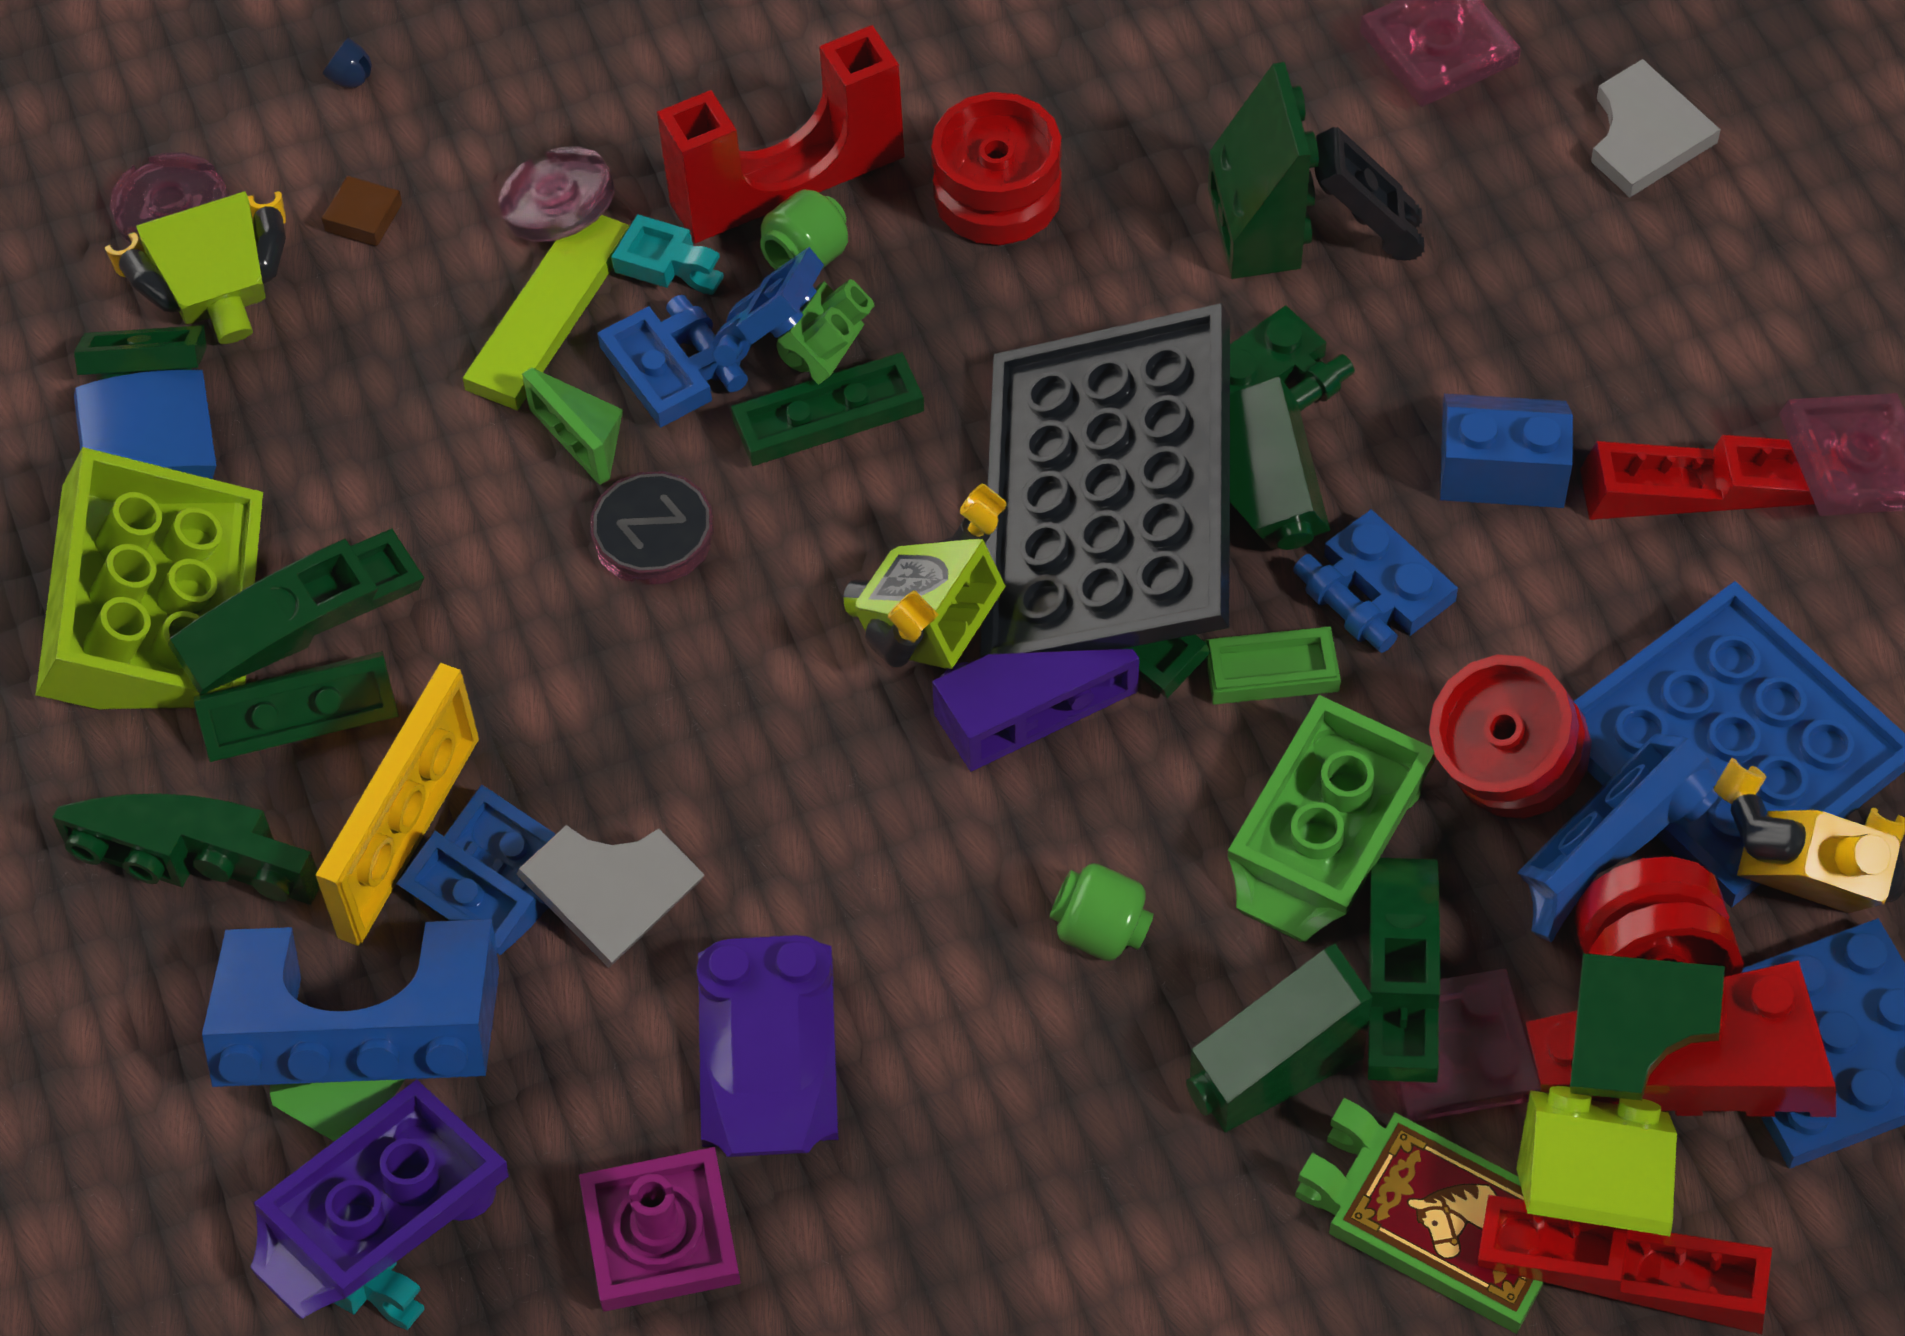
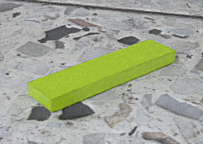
M599 214L594 221L578 231L556 239L463 376L466 391L518 411L527 397L522 373L530 368L544 372L612 270L611 256L630 225Z

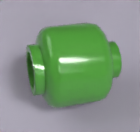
M802 189L792 194L764 217L761 224L762 238L760 241L762 253L768 263L777 270L810 247L824 264V268L843 253L848 243V228L843 208L835 199L824 196L817 191Z
M1091 863L1084 867L1080 873L1073 870L1069 871L1053 904L1050 919L1058 922L1057 934L1062 942L1101 960L1112 961L1122 954L1126 946L1136 950L1140 948L1154 914L1143 909L1146 892L1140 882L1103 865Z

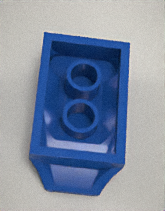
M1655 733L1517 872L1530 888L1533 901L1531 931L1535 935L1552 942L1578 900L1599 873L1613 867L1635 853L1669 823L1675 822L1682 817L1689 823L1693 822L1715 803L1718 794L1713 788L1719 776L1708 757L1689 738Z

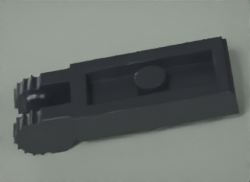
M1332 127L1317 134L1319 163L1318 167H1314V171L1322 190L1328 195H1334L1351 210L1353 216L1360 224L1368 225L1382 238V249L1387 254H1392V258H1396L1397 261H1410L1413 259L1417 260V257L1422 256V253L1425 252L1424 237L1416 229L1422 223V208H1419V204H1416V201L1403 190V186L1339 127Z

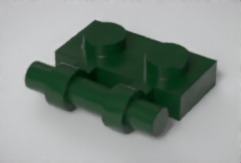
M1285 305L1230 344V394L1280 377L1285 384L1295 379L1298 384L1291 388L1290 391L1297 398L1301 412L1316 400L1325 402L1337 394L1341 389V383L1354 374L1355 368L1351 360L1344 354H1339L1327 364L1321 361L1317 363V361L1325 357L1326 341Z

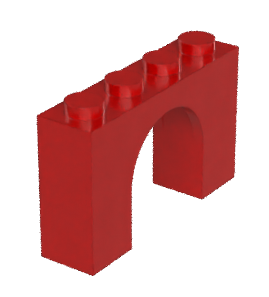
M873 25L819 46L823 85L820 103L803 127L789 138L768 148L755 151L739 150L737 130L712 90L657 111L670 204L683 226L690 230L694 244L768 214L789 196L802 189L819 193L905 157L899 64Z

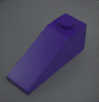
M1133 648L988 654L972 663H958L952 669H947L940 678L932 681L934 715L964 763L972 772L1137 693L1139 657Z

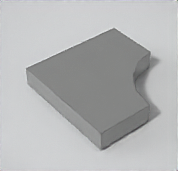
M1643 59L1599 85L1597 100L1608 114L1610 129L1607 136L1593 148L1591 162L1629 198L1718 143L1721 129Z
M567 825L526 861L516 874L608 968L684 898L705 876L660 829L655 830L637 842L609 845L588 840Z

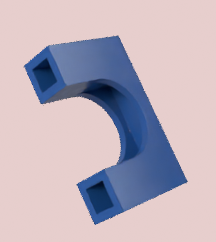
M492 919L425 922L419 966L412 981L400 993L387 1001L353 1011L320 1010L307 1006L297 1000L301 974L292 927L225 930L202 1032L212 1087L486 1076L499 978V964Z

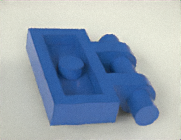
M810 247L765 277L759 288L737 302L731 309L727 317V323L719 329L713 342V356L719 365L729 367L735 362L743 360L754 342L769 332L775 338L783 335L803 317V313L799 309L817 292L813 284L824 266Z
M685 295L675 296L668 302L666 310L671 317L662 322L648 306L597 333L601 350L660 428L711 402V388L707 383L709 379L720 380L729 392L739 391L748 381L747 375L739 366L740 361L735 362L729 367L721 366L715 361L713 342L716 335L712 331L713 322L703 308L693 306ZM682 343L693 344L699 353L688 358L679 345Z
M1372 509L1325 543L1324 557L1333 566H1323L1311 554H1306L1297 561L1293 568V572L1306 584V593L1321 606L1328 604L1345 620L1344 628L1357 641L1367 640L1380 653L1391 648L1398 637L1397 633L1387 625L1393 620L1411 636L1456 602L1458 587ZM1354 584L1372 602L1369 600L1362 602L1348 588Z

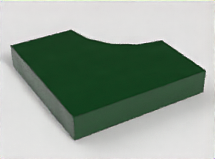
M1583 953L1570 1081L1571 1094L1642 1101L1649 1075L1668 1054L1690 1043L1719 1041L1725 966Z

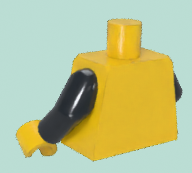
M1731 758L1714 786V791L1722 799L1732 804L1730 811L1744 844L1737 876L1846 913L1879 906L1885 902H1893L1903 894L1905 889V866L1900 844L1905 834V817L1898 815L1895 822L1890 821L1879 815L1878 809L1873 807L1870 810L1865 825L1818 810L1767 811L1761 797L1756 795L1764 783L1766 775L1755 766H1751L1746 770L1735 758Z

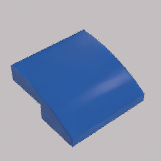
M203 370L140 372L106 378L75 388L74 402L80 451L82 447L213 479L217 465Z
M481 784L445 836L436 830L433 832L397 882V885L449 921L492 919L497 954L501 955L523 936L549 908L516 874L518 869L556 834Z

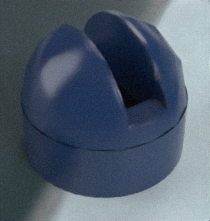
M348 37L330 60L322 75L341 87L357 88L371 74L372 63L370 56L360 45Z

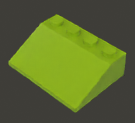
M82 447L62 485L36 696L95 709L195 708L194 696H198L199 693L168 646V641L193 621L255 583L263 492ZM246 675L207 693L243 685L246 683Z

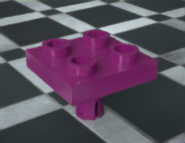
M715 1147L579 1174L599 1298L603 1312L741 1284Z

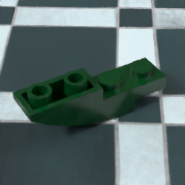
M392 528L352 546L349 545L346 539H342L285 566L222 602L172 636L168 641V646L199 695H202L309 648L313 637L319 633L419 590L424 576Z
M163 793L125 794L93 798L58 806L52 816L64 841L65 849L72 856L92 865H98L101 861L122 867L132 877L148 884H157L161 880L183 888L192 869L195 867L201 874L212 880L227 882L231 878L252 885L260 894L280 902L291 898L311 905L320 889L315 876L318 870L312 853L274 840L264 811L241 804L191 795Z
M1380 857L1371 869L1369 992L1373 999L1368 1031V1080L1437 1083L1440 911L1437 859Z

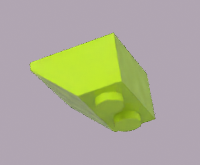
M1552 1086L1549 1093L1531 1090L1516 1168L1527 1213L1670 1236L1673 1224L1677 1132L1669 1112L1661 1111L1659 1104L1646 1099L1641 1101L1620 1098L1619 1104L1591 1100V1095L1571 1094L1570 1087Z

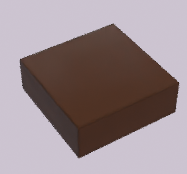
M347 175L322 216L324 230L378 246L403 204L400 191Z

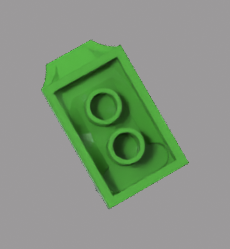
M1318 695L1228 849V859L1236 886V908L1242 914L1300 942H1306L1327 924L1346 915L1407 809L1411 808L1420 798L1423 781L1435 762L1436 757L1433 747Z

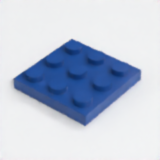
M1879 918L1747 966L1742 970V973L1799 960L1836 1085V1117H1810V1112H1775V1117H1761L1789 1169L1905 1125V962Z

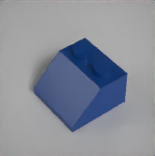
M1444 393L1440 500L1564 508L1573 456V414L1567 401Z

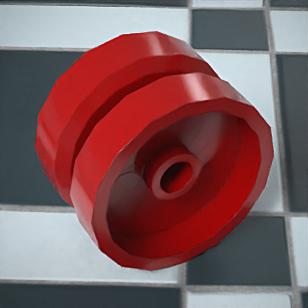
M989 92L967 97L947 109L934 127L931 144L932 166L934 169L933 193L940 218L956 234L976 243L1005 245L1027 240L1046 228L1059 210L1062 192V171L1060 168L1062 137L1055 118L1039 103L1012 93Z
M1497 654L1469 663L1447 680L1432 708L1429 734L1435 757L1473 804L1495 816L1525 819L1549 812L1575 792L1588 770L1592 742L1584 715L1553 673L1547 667L1525 656Z
M1673 856L1642 858L1615 867L1592 882L1577 902L1574 922L1581 947L1585 954L1725 966L1724 977L1742 973L1744 962L1730 925L1727 908L1715 875L1697 862Z

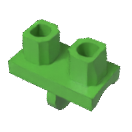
M852 279L846 281L835 291L825 281L815 288L817 290L815 295L799 309L803 313V317L790 330L779 336L777 340L778 354L783 362L797 371L810 372L811 377L818 385L831 376L865 325L861 320L874 307L873 300Z

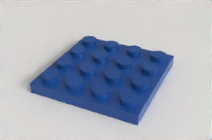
M1736 581L1732 582L1574 701L1586 719L1592 742L1587 771L1602 785L1655 733L1689 738L1708 757L1719 778L1731 758H1735L1746 770L1751 766L1759 768L1766 775V779L1756 795L1761 797L1767 811L1818 810L1845 819L1905 772V733ZM1718 796L1715 803L1695 821L1689 823L1682 817L1675 822L1669 823L1656 837L1678 858L1697 862L1714 874L1724 901L1732 908L1761 884L1737 876L1744 844L1730 811L1732 804Z

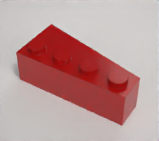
M1799 960L1724 977L1719 1041L1690 1043L1668 1054L1649 1075L1642 1099L1659 1104L1661 1111H1675L1676 1116H1703V1111H1746V1116L1775 1117V1112H1810V1117H1836V1085ZM1577 1010L1525 1022L1541 1092L1549 1093L1552 1086L1570 1087ZM1592 1096L1591 1098L1594 1101L1619 1104L1620 1099Z

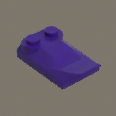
M792 935L726 939L718 941L698 953L696 971L699 982L702 1147L718 1146L727 1157L809 1153L819 1141L839 1140L832 947L820 943L811 937Z
M416 1079L254 1202L257 1216V1242L250 1268L255 1276L299 1319H303L329 1304L347 1298L450 1221L469 1220L483 1214L494 1201L497 1192L496 1186L509 1177L507 1162Z

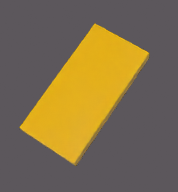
M443 663L438 665L315 875L338 939L359 946L360 942L363 943L479 741L460 669Z

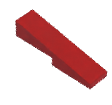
M1722 435L1713 449L1596 441L1580 468L1589 520L1840 503L1849 494L1838 444L1831 442Z
M1488 1195L1478 1266L1762 1335L1773 1248L1677 1233L1664 1236L1528 1214L1525 1202L1522 1199Z

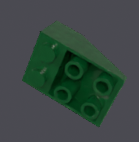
M1285 62L1272 64L1210 150L1208 191L1231 279L1301 269L1303 244H1310L1312 242L1311 221L1306 207L1315 205V188L1309 169L1318 167V146L1314 132H1304L1302 121H1305L1306 111L1303 91L1300 85L1291 86Z

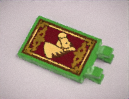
M1344 1098L1331 1119L1330 1125L1333 1126V1129L1328 1136L1327 1142L1358 1156L1345 1177L1335 1165L1311 1153L1299 1174L1298 1181L1301 1183L1296 1190L1295 1197L1335 1215L1330 1225V1235L1517 1334L1545 1282L1479 1267L1478 1256L1488 1195L1524 1200L1518 1176L1397 1113H1394L1387 1127L1384 1128L1377 1123L1367 1110Z

